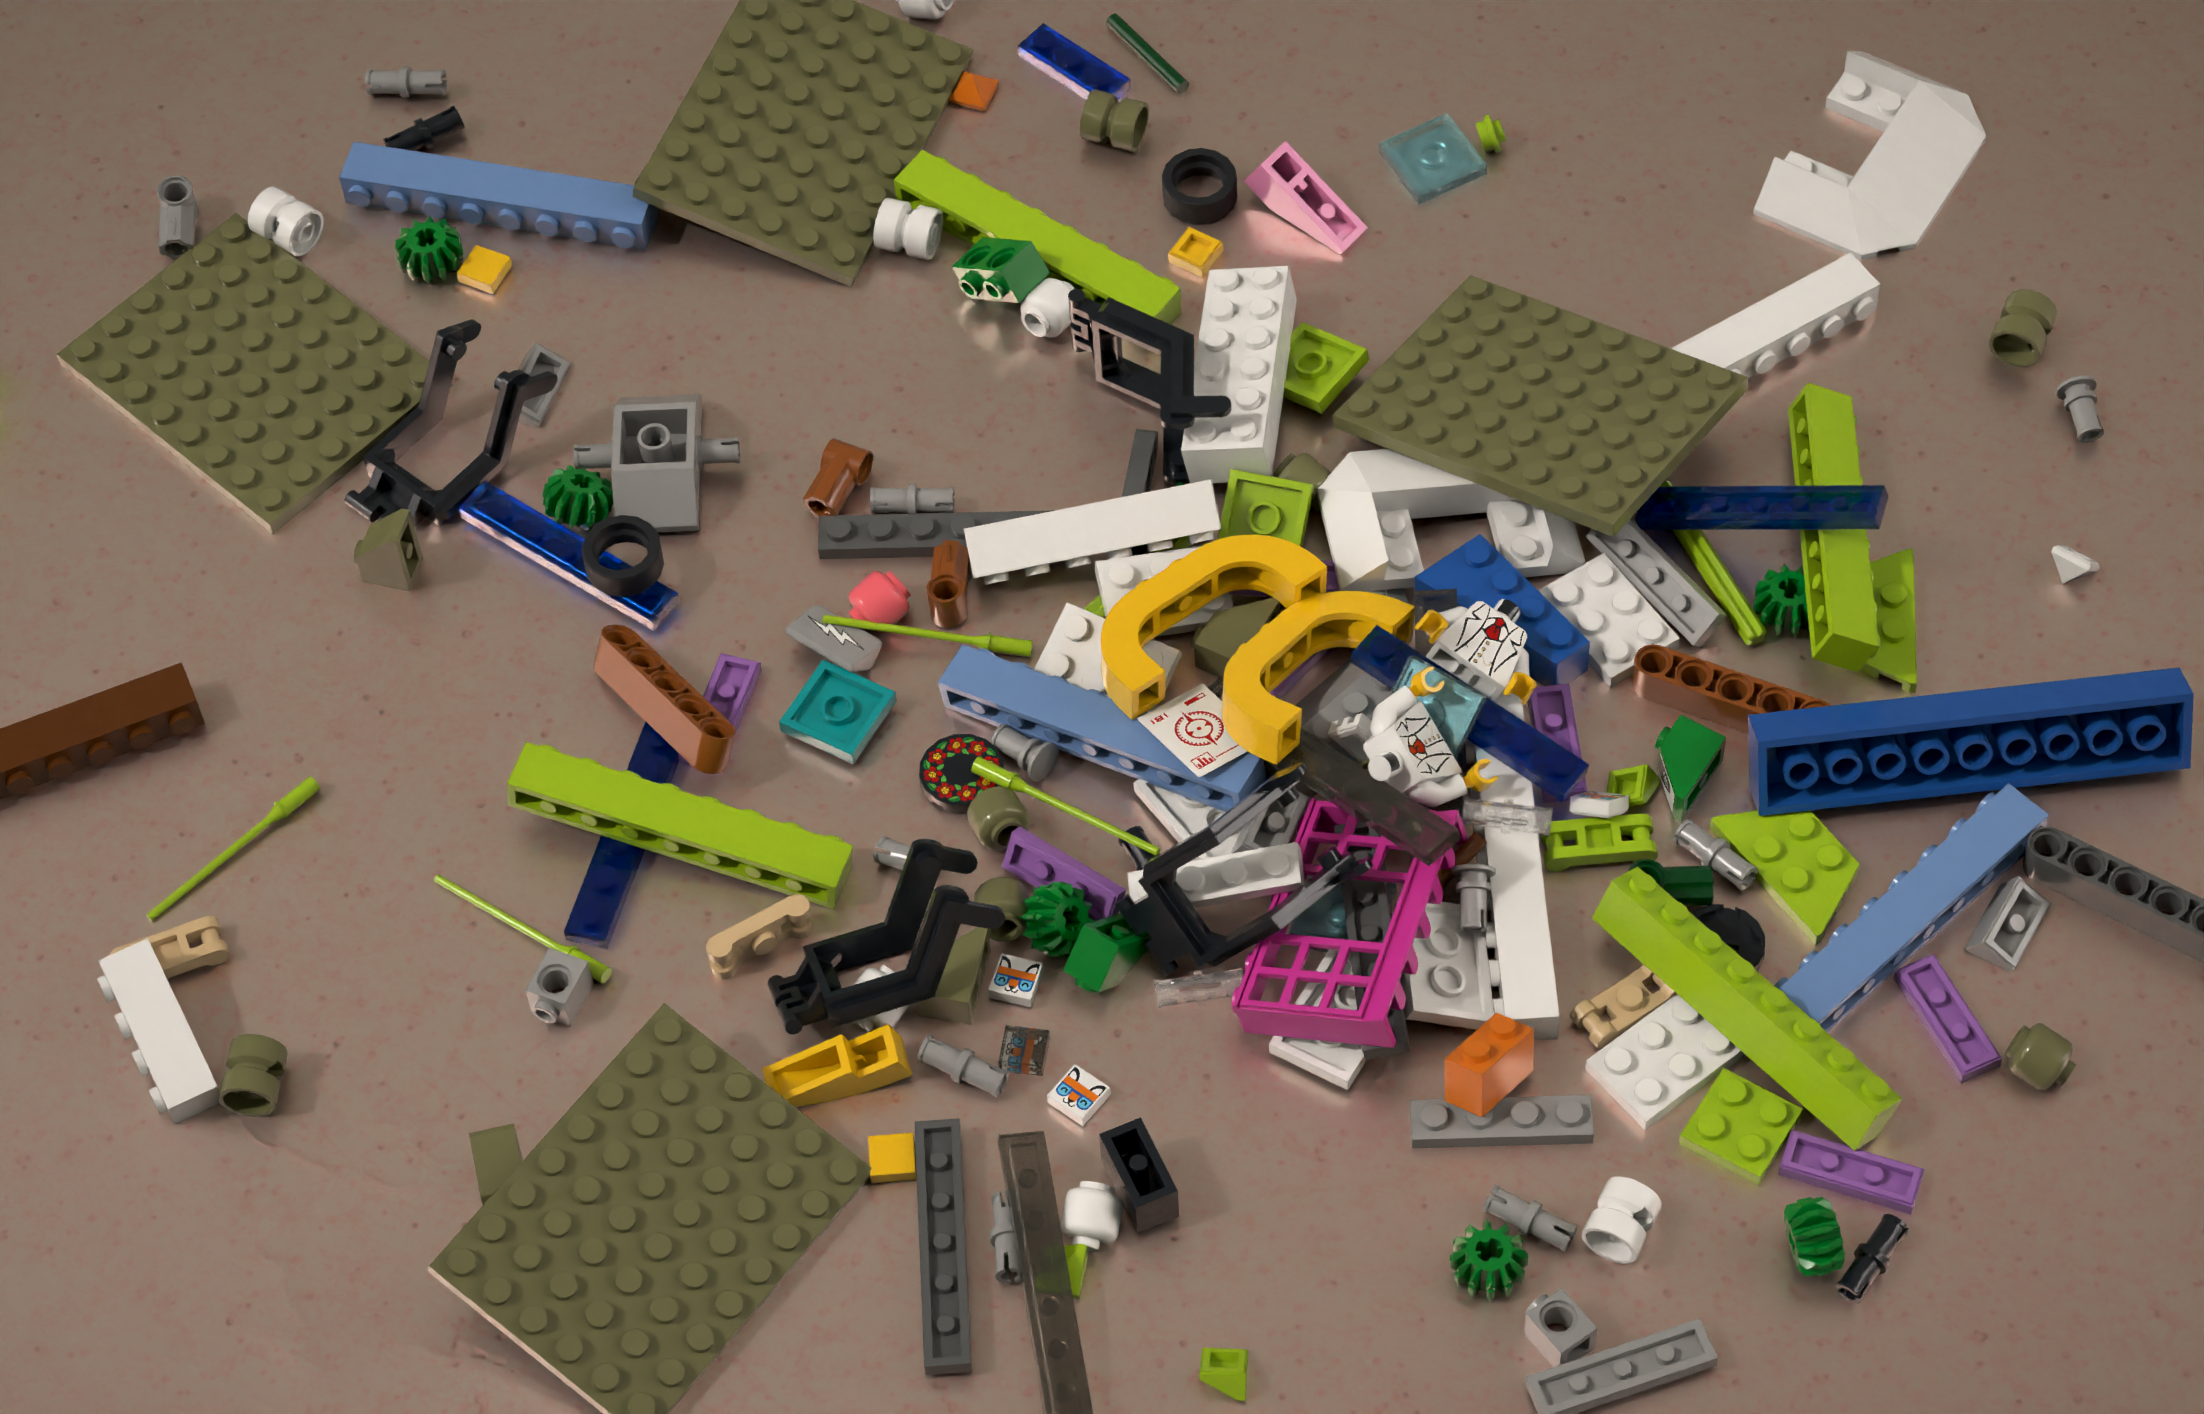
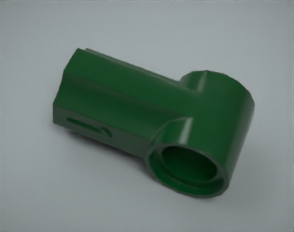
M1642 859L1634 862L1628 869L1630 871L1638 866L1684 906H1706L1713 903L1714 880L1710 866L1663 867L1654 860Z

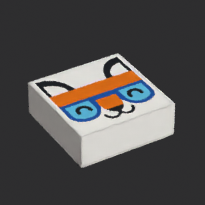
M1587 791L1570 797V812L1578 815L1610 818L1625 813L1629 807V795Z
M1001 953L988 989L989 998L1031 1008L1044 973L1043 963Z
M1074 1064L1048 1093L1047 1100L1050 1105L1081 1126H1084L1111 1093L1109 1086Z

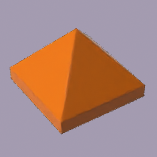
M963 71L949 98V103L985 112L999 85V80Z

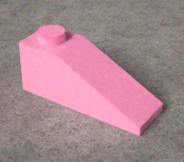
M1286 141L1244 180L1247 186L1270 210L1338 254L1344 252L1368 228Z

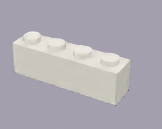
M148 938L98 960L105 974L97 978L107 1002L116 999L122 1012L114 1015L124 1039L133 1036L139 1047L138 1050L131 1053L142 1077L149 1073L153 1077L156 1087L149 1089V1092L159 1114L168 1111L175 1125L220 1104L218 1099L219 1088Z

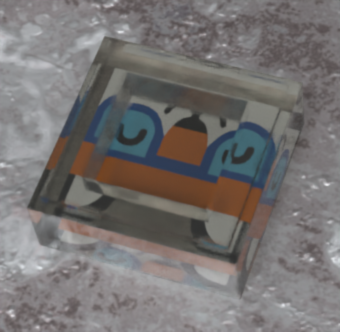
M1006 1025L998 1067L1010 1073L1043 1076L1050 1042V1031Z

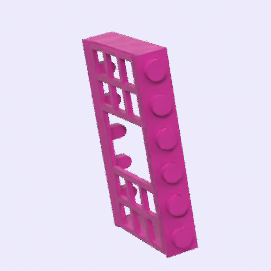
M1311 798L1305 815H1302L1298 823L1295 840L1300 845L1302 851L1304 881L1307 875L1314 876L1323 868L1321 865L1311 864L1319 843L1337 844V850L1341 855L1347 852L1349 846L1376 848L1372 859L1374 865L1362 875L1352 879L1400 883L1404 885L1383 943L1285 934L1289 924L1280 931L1256 943L1253 952L1247 955L1245 974L1240 987L1235 988L1231 1001L1232 1011L1237 1015L1244 1033L1394 1048L1396 1039L1387 1014L1389 1009H1404L1406 997L1400 982L1402 973L1416 974L1418 970V958L1412 944L1415 938L1428 939L1430 936L1431 926L1425 908L1427 903L1441 904L1443 889L1437 875L1439 869L1452 870L1455 865V854L1451 844H1463L1468 839L1458 810L1435 811L1316 801V799ZM1377 818L1381 837L1353 835L1358 821ZM1345 824L1342 834L1334 833V826ZM1388 849L1416 851L1408 873L1380 871ZM1294 891L1271 895L1272 903L1269 911ZM1281 945L1300 946L1291 969L1273 967ZM1311 947L1339 950L1331 973L1303 970ZM1350 951L1379 954L1371 977L1342 974ZM1269 978L1287 980L1279 1003L1260 1001ZM1298 981L1326 984L1318 1007L1290 1004ZM1338 985L1366 988L1358 1011L1330 1008Z

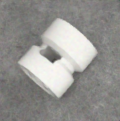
M269 187L263 190L254 200L248 213V226L250 230L267 240H273L277 246L294 256H302L315 246L321 236L324 225V218L321 212L303 201H297L294 196L278 187Z
M889 197L885 198L878 210L875 221L874 245L876 248L896 253L905 248L909 256L930 260L935 255L940 243L943 230V212L941 209L919 205L916 210H913L909 202Z
M1622 1176L1612 1177L1607 1181L1598 1199V1208L1592 1211L1582 1231V1239L1599 1256L1612 1262L1629 1264L1637 1259L1646 1240V1232L1652 1228L1661 1210L1662 1202L1659 1196L1643 1183Z

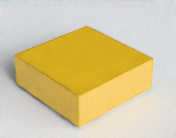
M1188 227L1169 251L1168 262L1203 278L1223 252V242L1192 227Z
M475 245L456 273L458 282L494 294L512 267L511 258Z
M913 1132L868 1136L869 1162L872 1168L870 1170L871 1183L917 1180Z

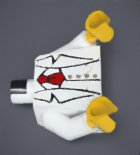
M1501 599L1494 609L1483 601H1477L1469 609L1458 606L1440 613L1428 610L1414 628L1417 631L1418 629L1425 631L1430 636L1428 641L1434 644L1424 660L1451 679L1485 697L1483 701L1489 706H1492L1502 691L1505 696H1508L1510 693L1518 696L1522 701L1521 704L1526 705L1536 688V682L1530 677L1529 654L1523 648L1527 634L1515 624L1521 612L1512 601Z
M1427 667L1415 673L1409 688L1406 686L1401 687L1376 706L1370 726L1372 736L1363 743V750L1370 760L1368 764L1370 775L1375 780L1382 781L1393 798L1409 796L1411 800L1428 807H1436L1467 794L1468 788L1478 792L1485 791L1498 778V776H1494L1491 779H1484L1480 776L1479 771L1491 763L1488 759L1479 760L1467 772L1466 776L1461 777L1460 774L1463 772L1422 701L1417 702L1416 698L1418 696L1427 697L1441 690L1444 686V681L1432 687L1426 684L1425 675L1432 671L1434 667Z

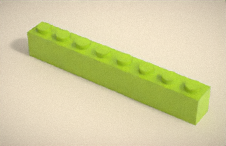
M922 149L894 179L896 199L909 202L913 210H916L919 205L941 209L943 212V231L971 246H974L982 237L1032 241L1050 272L1044 279L1055 278L1066 281L1075 289L1082 290L1086 298L1101 305L1110 297L1168 324H1172L1182 313L1181 289L1170 279L1155 275L1144 269L1138 262L1128 260L1114 253L1105 244L1094 242L1079 234L1073 227L1062 225L1047 217L1040 209L1031 208L1014 199L1008 192L999 191L984 183L978 176L972 173L967 174L952 166L943 157H936Z
M1807 383L1789 406L1788 417L1812 659L1858 673L1869 658H1873L1877 654L1881 638L1877 632V603L1874 601L1872 587L1874 574L1873 570L1870 569V540L1867 538L1865 523L1867 510L1863 505V477L1860 475L1858 459L1860 448L1857 445L1855 431L1857 419L1853 413L1852 396Z
M526 742L507 782L508 806L787 895L801 894L809 902L835 909L852 868L853 845L846 843L837 836L816 834L805 830L796 823L775 821L764 817L755 810L737 809L723 804L714 797L696 796L682 791L673 784H658L643 779L638 774L628 770L617 771L602 766L590 758H576L561 753L549 745L538 746Z
M1638 866L1611 881L1592 916L1596 923L1854 1151L1881 1134L1903 1099L1882 1078L1876 1076L1849 1049L1836 1041L1816 1020L1804 1013L1788 999L1783 991L1771 984L1754 969L1750 962L1739 956L1721 940L1718 934L1707 928L1688 911L1686 906L1675 900Z

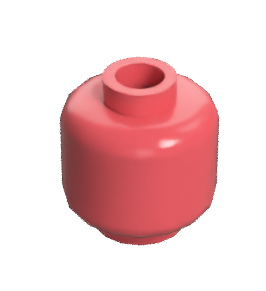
M873 571L849 592L848 598L854 608L848 614L852 619L894 625L908 613L910 606L907 599L911 594L892 572L888 571L884 575L882 572Z

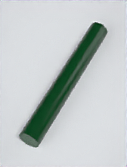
M1114 13L1108 17L1106 25L1178 94H1182L1188 89L1189 82L1118 14Z

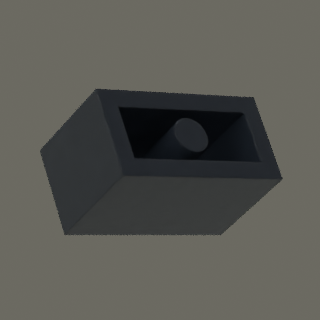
M1141 1117L1100 1133L1101 1161L1137 1233L1179 1217L1178 1190Z

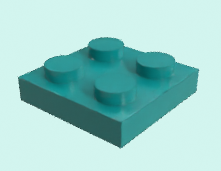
M822 660L780 719V731L854 764L897 702L896 692L826 660Z

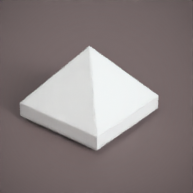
M2066 545L2054 546L2051 551L2063 584L2097 572L2100 568L2099 562Z

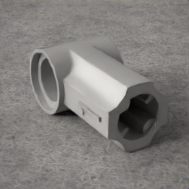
M175 175L162 180L157 188L160 201L159 252L161 255H166L172 260L178 259L189 249L194 248L195 221L199 214L191 182L183 176Z

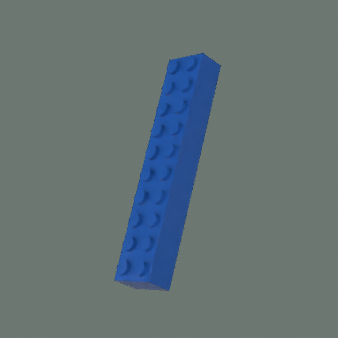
M2180 667L1751 714L1748 715L1749 790L1759 816L1999 790L2003 789L2008 783L2017 788L2191 768L2194 694Z

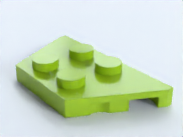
M1905 549L1870 562V569L1873 570L1874 574L1872 582L1874 601L1877 603V632L1880 635L1881 642L1877 654L1873 658H1869L1861 668V671L1877 679L1880 674L1902 683V690L1915 693L1917 686L1914 554L1913 549Z
M1756 810L1713 817L1710 820L1709 829L1718 838H1723L1730 844V850L1758 868V874L1754 875L1756 876V881L1814 945L1819 944L1824 937L1825 929L1832 916L1836 915L1840 908L1843 896L1851 888L1858 875L1859 862L1811 810L1759 816Z

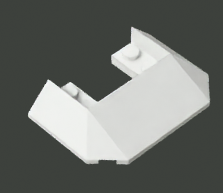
M1847 51L1845 71L1827 96L1825 108L1884 133L1854 177L1794 151H1790L1785 160L1775 157L1754 207L1753 214L1843 253H1852L1857 259L1864 260L1877 257L1878 251L1898 247L1901 252L1917 247L1985 143L1986 133L1968 94L1866 52Z
M1390 449L1349 452L1329 474L1325 482L1317 488V498L1340 591L1366 592V590L1377 591L1415 587V576L1424 571L1411 519L1487 512L1496 550L1524 577L1568 574L1586 563L1574 521Z

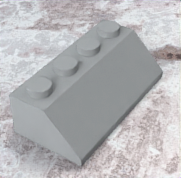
M1353 655L1295 705L1302 708L1300 744L1277 765L1264 760L1267 780L1278 771L1303 762L1308 770L1300 776L1301 780L1294 785V788L1310 797V799L1313 798L1357 760L1328 735L1332 722L1339 720L1343 723L1344 718L1351 717L1355 719V716L1363 713L1372 721L1376 706L1399 690L1408 674L1385 656Z

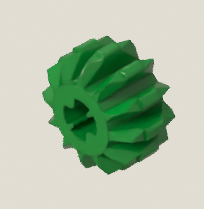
M430 215L426 222L423 223L413 219L412 228H401L400 238L395 240L398 265L403 273H408L413 282L422 277L428 285L435 277L445 281L446 272H457L458 262L463 260L464 251L460 234L456 227H450L446 219L436 223Z
M568 465L565 470L555 469L552 476L548 477L547 484L544 485L542 497H544L545 514L549 517H554L556 524L565 523L570 525L571 529L576 526L589 530L591 526L608 518V514L612 510L613 491L610 489L611 481L601 478L600 472H589L585 467L575 469Z
M1784 563L1780 568V573L1768 569L1764 580L1758 581L1754 594L1756 598L1754 599L1753 608L1755 613L1761 616L1762 624L1764 627L1775 625L1777 636L1784 629L1790 630L1794 637L1800 632V628L1809 631L1803 566L1801 565L1796 571H1790Z
M1052 882V884L1034 888L1033 896L1024 899L1028 912L1020 916V918L1027 922V928L1023 936L1032 938L1031 949L1044 952V955H1049L1050 957H1062L1064 954L1071 953L1082 926L1094 922V920L1088 917V910L1093 903L1083 900V889L1072 887L1071 884H1066V882Z
M1808 1197L1799 1199L1796 1203L1786 1205L1784 1211L1785 1232L1797 1270L1808 1277L1813 1275L1823 1276L1831 1274L1834 1270L1841 1269L1845 1261V1252L1840 1226L1838 1225L1832 1204L1823 1197Z
M1488 1219L1483 1223V1230L1480 1231L1469 1224L1465 1229V1237L1456 1236L1454 1239V1252L1449 1257V1266L1451 1270L1456 1271L1454 1280L1457 1286L1468 1284V1293L1471 1298L1480 1290L1486 1291V1297L1489 1301L1494 1298L1496 1290L1509 1297L1510 1293H1512L1513 1284H1521L1525 1278V1270L1523 1268L1528 1265V1253L1522 1250L1523 1240L1521 1235L1509 1236V1227L1506 1223L1498 1230H1494Z

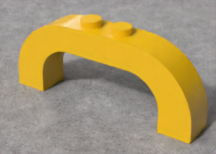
M1235 535L1221 538L1199 547L1182 559L1174 560L1166 569L1150 579L1141 581L1133 590L1124 595L1112 607L1105 618L1101 631V675L1109 697L1131 720H1134L1165 699V670L1143 650V647L1150 640L1215 598L1230 591H1260L1272 596L1286 608L1304 598L1326 593L1327 566L1303 547L1281 538L1265 535Z
M1334 591L1304 598L1287 607L1270 623L1264 624L1260 631L1247 643L1241 644L1225 667L1221 713L1222 721L1228 734L1238 745L1251 754L1277 765L1300 744L1302 708L1276 698L1270 692L1310 656L1324 649L1335 647L1356 648L1377 656H1385L1391 661L1412 641L1415 606L1389 596L1371 592Z

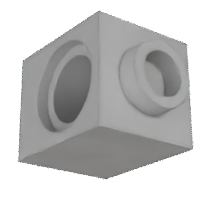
M548 948L525 989L531 1012L544 1022L555 1023L557 1021L571 1026L594 985L589 963L580 958ZM557 988H565L559 993H550Z
M1563 1288L1551 1296L1544 1294L1538 1297L1529 1305L1525 1313L1524 1334L1552 1367L1582 1358L1596 1347L1597 1327ZM1559 1323L1568 1329L1562 1332H1555L1547 1326Z

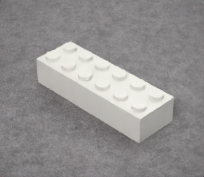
M1289 266L1209 270L1194 364V396H1226L1231 400L1232 409L1230 414L1225 417L1195 418L1193 426L1184 429L1181 453L1190 483L1210 479L1213 483H1227L1230 469L1272 476L1284 395V382L1286 381L1290 339L1297 302Z

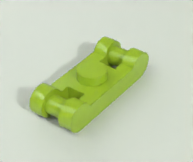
M1648 814L1550 821L1544 823L1539 829L1541 842L1547 848L1543 854L1545 868L1552 872L1563 871L1570 866L1623 861L1636 862L1642 859L1655 861L1658 857L1656 843L1650 837L1654 829L1652 818ZM1621 835H1629L1633 840L1622 841ZM1576 839V845L1564 846L1563 844L1566 840Z

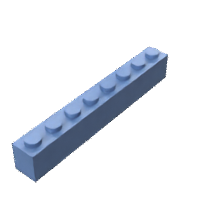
M353 142L339 176L345 202L357 206H371L390 209L395 212L430 215L432 218L466 221L470 224H485L503 227L508 230L536 232L546 236L574 238L584 242L612 244L622 248L631 247L646 250L659 215L658 207L633 197L635 185Z
M962 644L938 681L943 704L946 708L997 727L1002 724H1008L1012 729L1029 739L1038 738L1043 743L1053 742L1061 751L1133 778L1142 779L1149 784L1224 812L1230 810L1267 780L1264 760L1250 752L1242 754L1202 777H1197L1137 718L1131 720L1115 705L1111 698H1108L1102 692L1095 689L1086 690L1075 686L1060 676L1045 675L1033 670L1022 662L1013 663L997 657L987 649L980 648L977 650Z
M2009 783L1997 794L1994 792L1989 793L1980 802L1974 815L1968 820L1962 818L1957 821L1950 829L1947 839L1939 846L1935 844L1929 846L1919 858L1918 864L1910 872L1905 870L1900 872L1893 879L1888 891L1879 899L1877 897L1871 898L1862 907L1859 917L1849 926L1846 923L1839 926L1830 937L1828 945L1820 952L1816 950L1810 952L1803 959L1798 971L1791 978L1783 977L1774 986L1783 991L1788 999L1809 1017L1816 1020L1828 1033L1886 981L1895 970L1906 963L2025 855L2029 835L2035 829L2047 826L2049 814Z

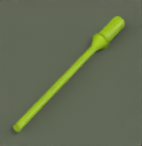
M825 614L823 615L822 622L971 644L991 652L1031 657L1033 645L1031 640L991 635V632L988 635L968 636L886 623H873L866 620Z
M981 757L976 758L972 765L971 771L997 785L1035 797L1155 856L1160 853L1161 848L1028 785L1020 778V774L1017 772L1012 773Z
M309 776L281 800L275 801L273 808L262 821L146 914L148 919L153 921L270 824L283 818L288 819L294 810L321 789L318 783Z
M438 874L434 878V882L548 948L588 961L592 978L603 984L610 978L612 973L610 967L580 951L576 945L566 946L559 944Z

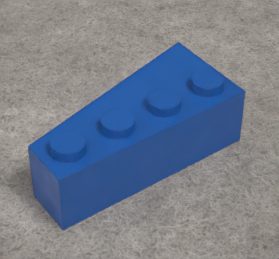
M1481 534L1415 576L1414 606L1425 613L1428 610L1440 613L1458 606L1469 609L1477 601H1483L1493 609L1501 599H1507L1515 603L1521 612L1515 624L1527 634L1523 648L1529 654L1530 677L1543 686L1569 684L1588 671L1590 641Z

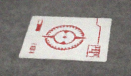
M1204 684L1137 718L1197 777H1202L1248 752L1238 745L1226 731L1222 721V701Z

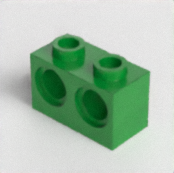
M982 237L952 266L959 279L961 290L970 299L1020 303L1050 273L1032 241Z

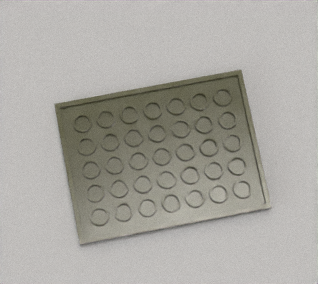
M739 0L635 184L633 197L852 287L874 246V226L882 202L888 197L896 199L894 179L922 149H925L949 103V98L957 82L972 60L974 49L854 0Z
M237 213L57 353L59 363L271 534L277 532L363 461V457L372 447L419 406L430 362L290 253L277 246L273 240H267L250 230L248 221Z
M1470 275L1333 414L1334 428L1614 537L1748 390V377Z
M663 1003L428 1267V1272L603 1414H670L869 1180L872 1168L668 1005Z

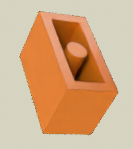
M1495 1013L1445 1058V1101L1483 1118L1533 1072L1534 1028Z

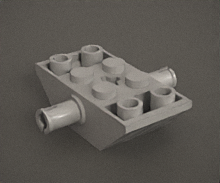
M701 394L620 397L614 405L613 439H611L609 444H574L575 469H582L583 467L586 469L611 468L614 516L628 515L639 517L650 523L657 532L698 531L700 468H703L704 464L740 463L739 437L723 439L702 438Z

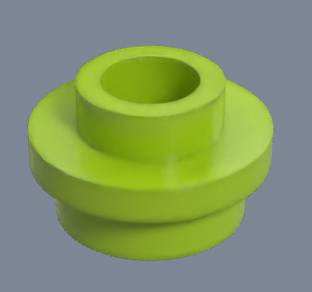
M1489 114L1484 115V120L1475 124L1485 153L1495 150L1496 153L1501 152L1500 143L1507 140L1500 119L1492 121Z

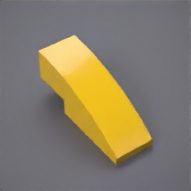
M889 1024L850 1041L840 1034L762 1068L765 1083L795 1107L858 1095L912 1076L903 1038Z

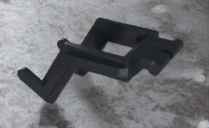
M1071 290L1068 294L1073 350L1076 352L1088 351L1092 354L1096 381L1160 409V423L1163 426V479L1171 484H1176L1177 482L1190 483L1181 453L1184 429L1193 426L1195 418L1225 417L1230 414L1232 409L1231 400L1226 396H1194V335L1110 297L1101 305L1086 298L1082 290ZM1121 338L1161 355V374L1123 358Z
M470 319L438 330L419 406L365 454L363 459L368 476L371 478L370 482L360 493L351 490L346 495L344 503L371 522H375L377 519L380 520L400 509H407L411 512L414 527L420 524L426 517L439 526L446 519L454 515L507 466L524 401L552 391L558 381L557 375L551 371H546L529 377V374L520 369L510 373L507 371L501 372L494 382V388L499 392L483 452L442 490L435 491L395 462L443 419L457 361L466 353L467 345L465 343L474 340L479 335L481 324Z
M1303 762L1278 771L1211 825L1150 859L1144 865L1143 877L1138 881L1147 894L1136 901H1133L1131 896L1127 894L1115 903V906L1136 936L1145 931L1148 932L1151 938L1145 941L1143 946L1164 976L1169 975L1179 967L1175 959L1186 953H1189L1198 968L1204 964L1217 966L1280 931L1338 883L1358 877L1374 865L1369 857L1355 861L1356 858L1351 851L1341 855L1337 848L1333 846L1317 857V860L1323 867L1319 872L1269 912L1226 936L1211 932L1176 882L1177 869L1221 844L1275 800L1281 808L1294 802L1300 796L1294 785L1301 780L1300 776L1308 770Z
M931 839L913 841L884 922L802 946L805 959L796 974L785 978L780 975H774L767 982L786 1032L794 1035L799 1033L803 1026L828 1019L831 1027L834 1028L935 997L960 924L998 929L1005 922V914L999 906L969 901L967 893L957 886L942 885L934 889L940 870L962 874L972 873L978 865L974 853L946 847ZM913 949L905 970L842 988L836 972Z

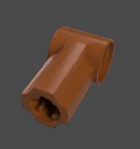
M835 438L831 439L824 449L820 471L803 497L804 507L809 509L817 518L819 516L838 515L854 486H861L867 480L873 465V452Z
M944 540L941 545L934 547L931 580L926 587L931 620L942 628L957 627L966 620L968 615L966 596L970 558L968 548L960 544L959 541Z

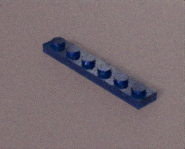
M485 480L459 507L462 519L653 631L680 603L678 593L658 581L642 593L627 597L610 596L595 589L586 574L581 549L584 542L583 537L561 524H556L554 520ZM604 551L598 558L599 564L608 569L623 570L633 567L607 551Z
M1884 485L1659 487L1637 511L1635 521L1642 530L1880 529L1889 495Z
M1376 625L1352 652L1351 663L1395 692L1402 687L1416 658L1485 697L1465 738L1562 803L1587 774L1588 763L1380 626Z
M645 721L627 770L638 774L643 779L658 784H671L679 763V753ZM601 835L564 929L567 941L608 949L645 849Z

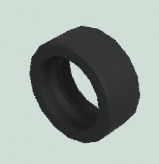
M1205 148L1188 149L1175 155L1165 165L1162 173L1164 206L1172 216L1186 223L1196 225L1208 224L1224 218L1234 208L1237 199V176L1234 165L1223 154ZM1199 175L1213 177L1223 184V187L1218 192L1207 197L1198 198L1187 196L1176 188L1182 180Z
M614 516L597 523L586 534L581 548L587 578L595 589L610 596L627 597L642 593L651 588L659 579L664 566L659 534L650 523L635 516ZM630 542L647 548V556L641 563L632 568L614 570L599 564V556L607 548L615 544Z

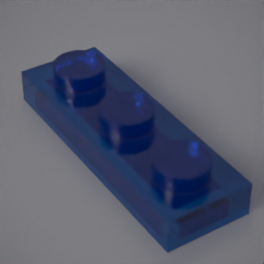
M1044 23L1018 45L1019 57L1086 100L1091 91L1095 89L1112 93L1118 100L1131 89L1130 78Z

